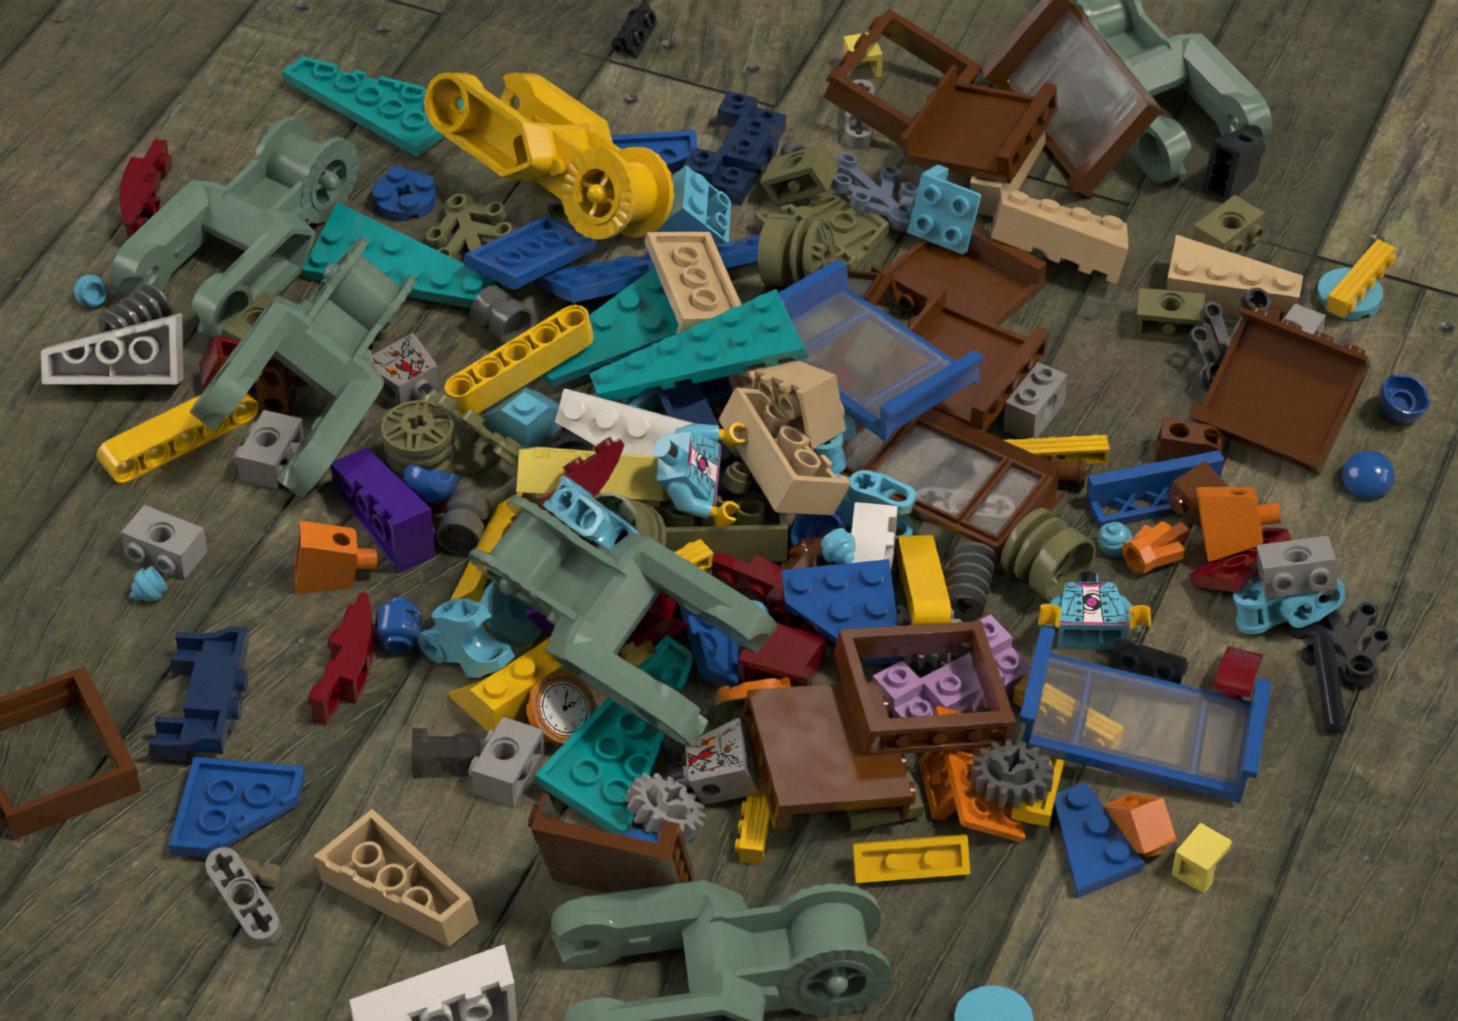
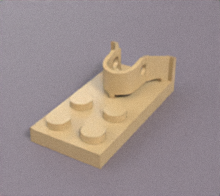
M647 232L645 245L679 324L676 334L700 322L718 316L728 309L741 305L710 232Z

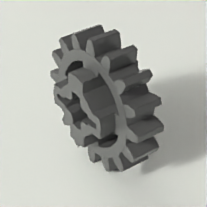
M1006 740L1005 746L1002 747L996 742H992L991 750L981 748L979 757L974 756L971 783L976 784V793L986 792L985 800L987 802L998 799L999 807H1004L1006 803H1012L1015 809H1019L1020 802H1025L1032 807L1034 806L1035 798L1044 801L1046 799V792L1052 791L1054 765L1049 764L1050 757L1048 755L1039 756L1040 748L1026 749V742L1022 741L1019 745H1012L1010 740Z

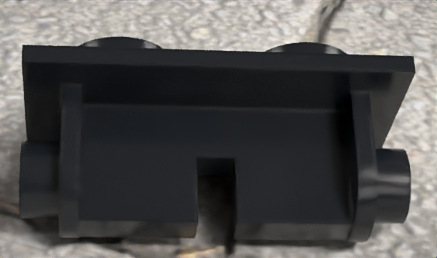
M643 0L638 8L629 11L628 17L622 25L623 30L619 31L612 40V48L615 52L631 51L634 59L638 58L658 23L655 12L651 10L647 0Z
M1117 637L1110 668L1181 684L1183 675L1185 676L1189 662L1187 658L1181 655L1178 656Z

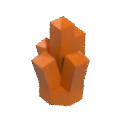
M1163 521L1153 528L1144 525L1133 538L1122 545V554L1127 566L1135 574H1144L1155 567L1182 560L1185 548L1180 543L1189 538L1190 529L1182 522L1173 527Z

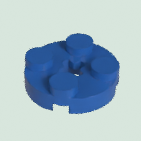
M401 166L390 168L388 174L378 179L372 189L373 203L376 205V211L382 217L392 221H408V216L418 214V218L424 217L432 211L436 204L433 177L417 171L406 170Z

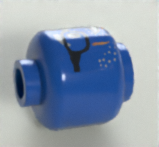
M397 597L392 598L377 609L374 637L378 644L383 646L385 651L402 654L409 652L411 648L418 644L417 638L422 628V612L417 606L406 598Z

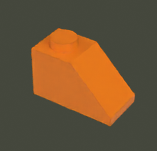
M1129 793L1102 804L1137 853H1142L1144 857L1158 855L1165 851V845L1177 841L1163 797Z

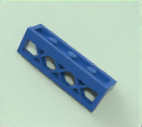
M1220 451L1088 476L1086 502L1098 528L1101 529L1104 525L1111 522L1128 524L1177 514L1166 498L1173 481L1204 461L1222 479L1224 459ZM1144 499L1152 502L1153 505L1141 508L1133 503ZM1113 506L1120 509V511L1116 514L1104 516L1101 507Z

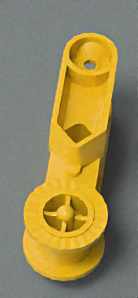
M442 73L430 81L424 98L425 113L429 123L439 133L501 177L520 181H536L556 195L563 202L565 214L569 222L584 237L608 239L619 233L629 237H646L647 232H657L668 220L673 208L674 184L671 172L660 155L644 147H628L622 150L614 145L608 123L605 119L542 76L535 73L506 74L503 76L506 86L500 99L485 90L477 77L469 73ZM460 97L463 98L464 102L462 109H460L458 104ZM516 97H518L520 100V106L518 109H516L514 105V100Z

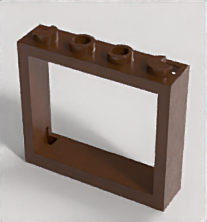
M888 9L882 18L875 17L868 28V35L865 33L860 35L853 49L855 50L853 52L850 50L846 52L839 64L841 67L839 69L834 67L826 79L830 84L824 98L900 145L901 135L904 131H907L913 119L848 79L849 75L882 35L943 74H946L952 65L956 66L958 82L974 84L982 66L893 10Z
M982 621L839 630L834 658L864 756L989 748L992 742H996L1002 747L1005 746L1006 740L1011 739L1016 721ZM970 652L989 712L877 719L859 659Z
M85 666L0 697V732L80 703L113 771L12 808L0 782V829L6 827L12 840L141 792L137 768Z

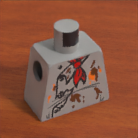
M413 333L369 357V360L384 379V386L378 396L394 406L404 402L420 400L424 393L428 394L431 389L437 391L439 388L438 367Z
M740 718L700 736L692 748L686 747L687 765L669 772V776L673 778L674 784L676 782L685 784L687 789L692 787L701 802L705 804L759 793L756 762L747 729Z

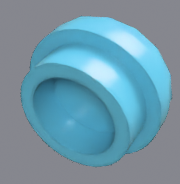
M88 274L82 276L75 284V298L82 306L89 308L97 307L107 297L105 282L96 275Z
M1107 523L1098 532L1097 544L1106 556L1121 557L1123 556L1122 545L1132 538V533L1122 523Z
M843 528L833 530L820 543L823 548L822 555L828 562L836 564L852 563L856 550L854 536L851 533H847Z
M150 566L146 570L141 568L134 574V582L131 584L132 592L129 594V597L135 601H158L163 597L162 593L168 587L154 567Z

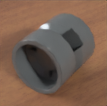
M496 285L482 290L475 298L470 310L473 321L482 328L489 330L503 344L529 330L533 322L531 310L518 300L511 298L506 291Z
M458 489L453 492L447 500L444 515L436 532V538L441 547L448 552L463 556L469 555L472 549L477 547L492 511L488 498L472 489Z

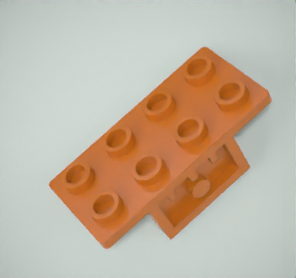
M937 706L932 711L933 715L961 714L959 711ZM981 748L925 752L918 762L933 819L945 822L957 809L960 824L964 827L1016 842H1021L1026 837L1022 821L1011 819L1012 803H1006L1004 807H999L998 799L987 802L985 800L986 792H975L976 784L971 783L974 756L979 757Z

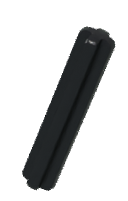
M1329 634L1317 635L1313 639V649L1325 728L1331 734L1336 732L1342 733L1346 729V717L1333 637Z

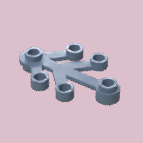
M841 153L835 159L839 169L831 183V188L838 193L852 195L849 202L852 208L888 217L890 227L897 231L907 232L913 210L912 203L915 201L918 186L911 182H903L898 194L901 201L898 204L891 198L893 187L898 183L901 174L898 168L891 165L883 166L880 175L882 183L881 187H879L859 169L858 158L855 155ZM852 180H855L860 186L851 184Z

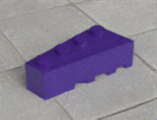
M366 447L332 462L330 469L333 488L397 573L435 557L434 542L437 541L435 529L432 526L431 508L401 481L380 458H377Z

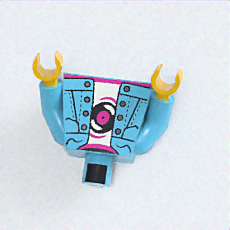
M736 422L725 429H719L718 425L690 424L679 427L675 430L674 434L664 435L656 441L653 446V453L658 457L656 479L658 484L669 494L679 511L706 519L712 516L716 525L721 528H726L737 520L734 517L728 516L739 510V506L736 503L726 501L719 508L715 507L722 446L717 442L722 440L723 444L730 448L743 443L746 440L737 439L733 432L745 429L744 424Z
M1085 571L1078 575L1077 582L1065 584L1063 594L1056 595L1049 604L1040 606L1038 625L1042 626L1045 624L1049 627L1055 626V628H1058L1057 649H1114L1117 637L1127 639L1128 626H1130V629H1135L1142 625L1151 627V609L1145 605L1133 606L1124 596L1119 595L1117 586L1114 583L1099 582L1096 573Z

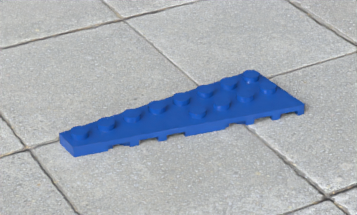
M760 235L750 236L744 240L715 244L725 268L758 261L757 252ZM647 251L643 256H623L611 261L555 269L535 279L534 283L536 287L574 303L622 292L655 266Z

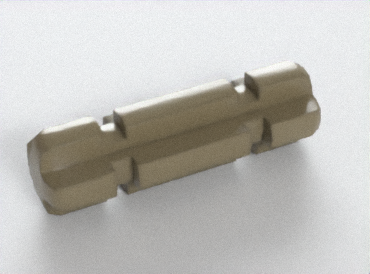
M240 857L256 883L259 880L261 881L260 885L277 886L281 875L280 866L266 862L261 866L260 861ZM221 861L218 864L220 870L226 874L227 878H236L229 864L225 861Z

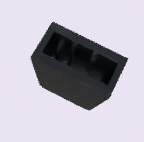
M1235 130L1213 140L1201 191L1222 202H1226L1234 195L1238 196L1257 177L1261 157L1266 150L1264 142L1242 130Z

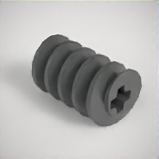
M145 284L140 290L133 291L129 297H124L119 303L112 304L108 310L101 311L98 315V325L100 331L104 333L160 319L163 316H172L174 311L168 298L161 290L154 285Z
M978 542L963 543L957 546L952 553L945 584L951 609L954 610V619L971 622L979 619L984 613L989 586L994 574V566L997 562L995 551L988 545Z

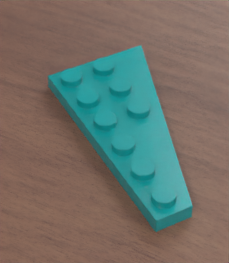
M305 56L282 70L284 82L416 157L445 137L428 121L424 106L426 90L423 86L380 76L379 80L366 77V72L355 69L353 73L338 70L336 64ZM458 101L459 107L462 109L464 102Z
M338 202L301 269L304 279L322 282L325 279L323 274L325 267L330 264H336L350 246L362 236L368 240V244L361 255L394 282L399 284L409 274L416 279L415 286L406 297L471 308L475 298L482 290L496 285L495 280L478 275L476 271L465 267L464 263Z
M655 267L590 314L589 318L594 333L593 342L587 348L542 374L541 377L551 387L587 375L592 368L606 363L612 364L621 360L622 357L643 350L667 337L676 335L679 324Z
M775 289L766 294L759 295L738 307L728 309L707 321L700 322L674 336L667 337L652 346L636 351L630 356L610 365H605L589 375L598 396L615 401L641 395L646 388L661 385L662 389L666 390L675 388V382L691 379L693 383L743 373L749 366L765 362L766 367L779 365V359L796 356L798 361L807 359L809 356Z
M666 635L636 668L641 669L652 676L653 679L664 683L682 695L695 658L691 650ZM607 698L535 774L534 783L608 832L620 834L630 830L636 813H631L626 809L629 805L625 801L628 790L636 777L640 779L644 773L651 776L663 745L664 733L610 698Z

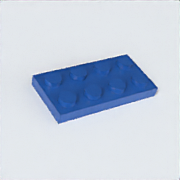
M546 215L466 253L464 256V266L476 271L480 276L488 277L501 283L505 288L515 290L596 250L597 239L584 237L574 227Z

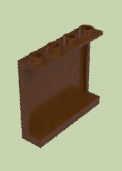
M952 65L945 76L940 78L934 92L928 95L921 111L915 114L913 122L907 131H904L901 135L900 148L903 150L904 163L927 168L940 165L948 168V172L1011 184L1058 111L1057 84L1045 82L1037 95L1032 96L958 82L956 66Z
M974 224L968 250L964 254L921 239L885 270L874 264L871 266V272L887 274L888 271H893L896 288L901 291L902 295L897 304H893L914 316H918L923 310L927 299L930 296L934 297L944 286L947 288V304L1001 326L1045 287L1047 263L1020 248L991 238L989 231Z
M943 286L934 297L930 296L927 299L923 310L918 316L911 318L907 328L955 361L973 350L984 356V362L979 364L980 383H971L933 406L932 409L985 432L1005 408V402L1036 363H1041L1047 355L1049 331L1037 326L1027 338L946 303L947 288ZM894 338L890 349L884 356L880 355L873 366V374H875L874 389L878 391L880 385L886 388L929 361Z
M1241 307L1239 312L1242 319L1202 405L1196 404L1190 417L1193 422L1217 427L1223 437L1320 475L1371 366L1368 356L1365 355V351L1356 345L1347 343L1344 347L1333 343L1334 339L1325 333L1315 331L1313 335L1302 330L1303 327L1294 321L1284 319L1283 322L1274 320L1271 318V314L1263 309L1253 307L1252 310Z
M877 681L866 682L877 719H888L889 704L887 697L881 695ZM842 684L747 690L742 715L774 830L789 829L792 814L897 806L900 819H907L910 805L915 803L916 792L914 783L912 781L908 782L906 757L904 753L875 756L863 755Z
M542 793L539 805L534 804L531 808L528 827L532 830L534 840L539 847V853L542 854L545 866H547L553 881L605 893L694 881V870L679 823L664 820L658 843L559 821L547 793Z

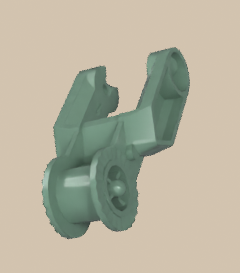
M1070 0L1076 4L1151 96L1180 85L1216 122L1221 136L1235 130H1242L1262 141L1269 139L1272 133V117L1266 100L1202 33L1166 36L1145 15L1141 0ZM1070 19L1053 36L1056 52L1060 56L1081 33ZM1087 42L1067 66L1075 72H1087L1081 77V85L1093 118L1101 124L1129 90L1092 45ZM1136 100V101L1132 104V106L1124 113V115L1116 122V124L1109 130L1108 134H1110V132L1117 126V124H1118V123L1125 117V115L1133 108V106L1138 102L1137 100ZM1159 115L1126 153L1148 177L1162 184L1187 173L1182 161L1192 148L1187 134L1180 124L1173 119L1164 118Z
M296 116L284 117L282 120L277 121L273 127L269 128L267 134L262 137L261 144L256 149L253 161L229 184L191 180L122 245L113 260L111 268L112 285L116 290L128 296L133 291L140 290L145 284L154 285L163 291L172 272L211 235H214L245 251L223 274H215L205 280L192 300L191 307L196 311L201 321L197 331L211 338L214 335L223 337L222 328L229 320H232L243 311L250 302L257 299L263 292L273 296L278 295L301 273L315 238V231L309 224L327 222L337 202L344 205L348 200V196L353 191V185L357 181V173L359 171V157L355 145L341 137H334L320 144L314 141L313 131L309 123Z
M362 236L350 246L336 264H330L325 267L323 273L325 279L315 289L314 294L310 296L309 300L305 299L299 305L278 295L273 298L245 333L189 412L211 430L215 431L226 415L229 416L234 411L251 386L258 380L262 374V369L272 355L328 398L330 402L314 421L310 431L276 478L277 481L299 498L304 497L327 471L382 390L384 379L369 360L372 351L368 347L385 325H390L395 321V311L406 300V296L417 282L409 274L397 284L364 258L361 254L366 248L368 240Z
M512 495L507 502V506L517 516L490 554L473 548L467 556L468 560L477 567V570L483 572L485 577L492 579L499 586L503 594L514 596L516 600L524 602L527 607H531L536 612L547 616L546 620L555 626L546 648V652L580 680L668 737L688 748H692L708 723V720L699 714L701 709L671 687L653 679L652 676L634 667L616 654L660 593L706 621L738 645L754 653H757L767 643L778 626L775 620L744 595L648 536L631 532L610 550L601 544L595 548L581 539L578 534L572 532L569 526L564 525L558 517L551 516L547 510L540 509L537 504L530 503L528 499H523L520 495Z
M707 880L585 896L569 900L559 906L551 917V934L565 965L579 969L597 968L609 965L621 956L684 948L690 993L629 1002L613 998H592L580 1001L568 1008L565 1012V1021H763L764 1012L791 1008L817 1017L824 1015L834 1017L836 1015H848L853 1011H861L866 1006H871L876 1000L882 998L884 993L889 990L890 983L892 982L888 959L877 949L868 946V941L874 937L881 924L879 904L868 891L862 890L857 886L829 883L823 886L814 885L809 889H801L796 894L789 895L779 905L748 909L742 895Z

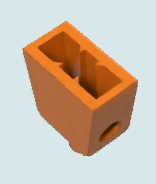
M1196 488L1204 548L1208 561H1214L1263 544L1261 526L1281 523L1279 503L1258 505L1254 488Z
M300 521L294 566L296 593L350 589L354 586L356 569L376 570L377 549L358 548L357 534L353 528Z

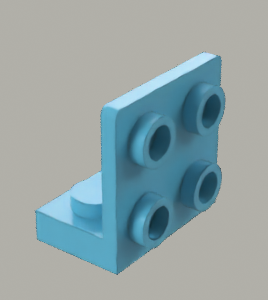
M936 165L921 174L907 233L964 254L968 250L981 194L946 180L949 169Z

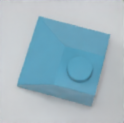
M524 385L501 399L481 416L485 419L483 425L487 427V430L492 433L497 432L504 438L506 436L510 437L523 446V449L538 447L562 427L555 422L560 404L528 385Z

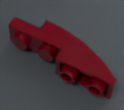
M154 139L144 158L131 156L125 168L120 185L119 202L126 240L160 210L161 199L157 197V192L165 173H169L172 167V156L168 152L167 141Z
M611 437L604 439L592 448L595 454L583 461L581 456H578L564 465L562 468L565 473L560 476V479L564 475L586 489L593 496L599 494L620 459L625 446L620 438L615 441ZM557 488L540 498L543 504L546 500H550ZM543 504L539 506L540 509L547 510V512L551 516H555L552 512L546 509L543 506ZM513 515V516L510 518V520L512 521V523H513V521L516 519V517H517L516 515Z
M720 551L715 554L711 567V575L748 599L762 602L775 622L823 636L814 629V625L800 615L796 617L785 609L781 570H785L784 568L758 555H755L750 563H746ZM827 638L826 644L830 645L832 641Z
M361 592L355 603L347 607L341 625L338 629H334L329 636L328 649L331 650V659L327 663L325 675L319 684H315L312 687L308 697L313 722L326 726L341 701L345 700L356 704L365 687L374 655L372 611L368 593Z

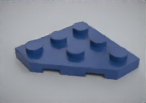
M889 559L781 570L785 609L796 617L798 615L814 625L816 631L835 644L839 630L898 626ZM903 656L862 658L859 660L865 665L900 662L903 660Z
M194 757L169 842L170 855L207 858L215 849L233 844L298 806L305 780L304 766Z

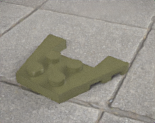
M834 193L810 199V204L795 207L792 204L780 206V212L767 214L766 210L755 213V224L761 229L766 220L771 217L793 218L798 223L803 219L828 221L833 229L835 238V260H841L847 264V269L855 270L889 233V223L881 216L869 211L852 208L849 204L852 195L847 193Z

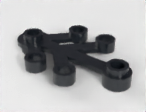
M1251 288L1242 297L1241 307L1252 310L1254 307L1250 303L1252 302L1257 308L1266 311L1271 303L1270 296L1261 288ZM1209 301L1200 311V317L1205 323L1210 324L1220 350L1217 360L1208 343L1210 334L1205 327L1195 326L1187 335L1188 344L1197 349L1203 367L1199 371L1198 380L1202 388L1207 392L1213 381L1211 376L1215 377L1242 319L1240 315L1229 336L1222 318L1223 309L1219 303ZM1207 309L1212 310L1215 316L1210 315ZM1194 334L1200 335L1202 341L1197 340Z
M1329 590L1319 597V602L1323 603L1330 600L1334 590ZM1362 602L1357 606L1355 618L1348 628L1338 609L1325 616L1330 629L1316 623L1309 624L1303 628L1293 627L1290 623L1288 626L1289 635L1295 639H1304L1308 636L1314 638L1317 635H1331L1334 647L1341 649L1344 655L1336 654L1338 670L1342 671V675L1347 682L1361 687L1369 686L1377 680L1379 669L1376 665V659L1381 652H1385L1390 648L1392 635L1388 630L1384 628L1373 629L1370 633L1368 646L1363 652H1359L1356 643L1366 627L1374 625L1377 621L1378 608L1371 602ZM1314 641L1306 642L1301 652V660L1311 666L1316 665L1315 656L1308 653L1314 652Z

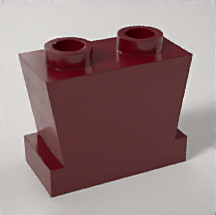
M777 623V629L757 653L743 649L738 659L739 684L772 678L778 680L788 677L791 687L812 686V679L826 661L827 637Z

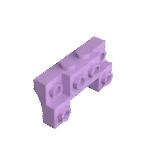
M990 614L979 621H982L1008 697L1014 694L1015 686L1026 674L1030 675L1031 666L1012 648V636ZM970 652L922 678H919L903 660L873 675V681L878 682L881 695L887 697L889 710L895 718L932 716V711L937 706L961 713H976L988 708Z

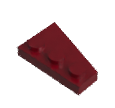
M1273 527L1261 529L1263 544L1292 540L1288 529ZM1257 547L1209 561L1189 573L1193 587L1207 588L1209 591L1238 592L1258 574Z

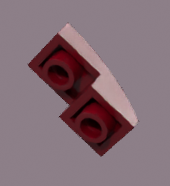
M1228 646L1222 658L1213 689L1220 690L1222 696L1230 699L1242 700L1243 696L1249 698L1254 689L1263 654Z

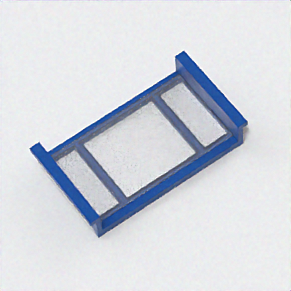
M839 259L778 293L809 356L807 359L798 361L835 374L840 400L845 413L885 442L888 441L895 429L971 383H980L979 364L984 362L983 355L973 350L955 361L848 289L847 264Z
M1041 626L1019 718L1020 722L1026 723L1022 741L1026 742V749L1030 750L1038 747L1040 748V755H1048L1052 758L1237 803L1241 802L1248 777L1256 779L1258 774L1272 681L1257 678L1250 701L1230 699L1218 693L1052 654L1050 650L1055 629Z

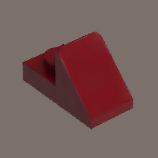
M660 593L626 642L654 649L666 635L673 638L687 629L689 624L672 618L676 603Z

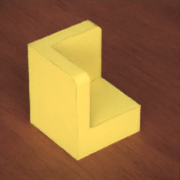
M861 34L844 36L843 57L848 50L852 52L855 50L853 49ZM878 42L858 64V66L870 64L875 78L882 77L883 54Z
M1200 823L1175 851L1172 875L1204 894L1213 883L1216 864L1231 848V840Z

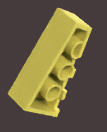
M547 447L519 449L516 492L537 493L536 497H543L561 484L559 480L560 476L565 473L562 468L564 465L578 456H581L584 461L595 454V452ZM622 453L610 478L599 492H614L627 498L639 500V502L651 507H660V501L671 499L656 479L658 457L650 455Z

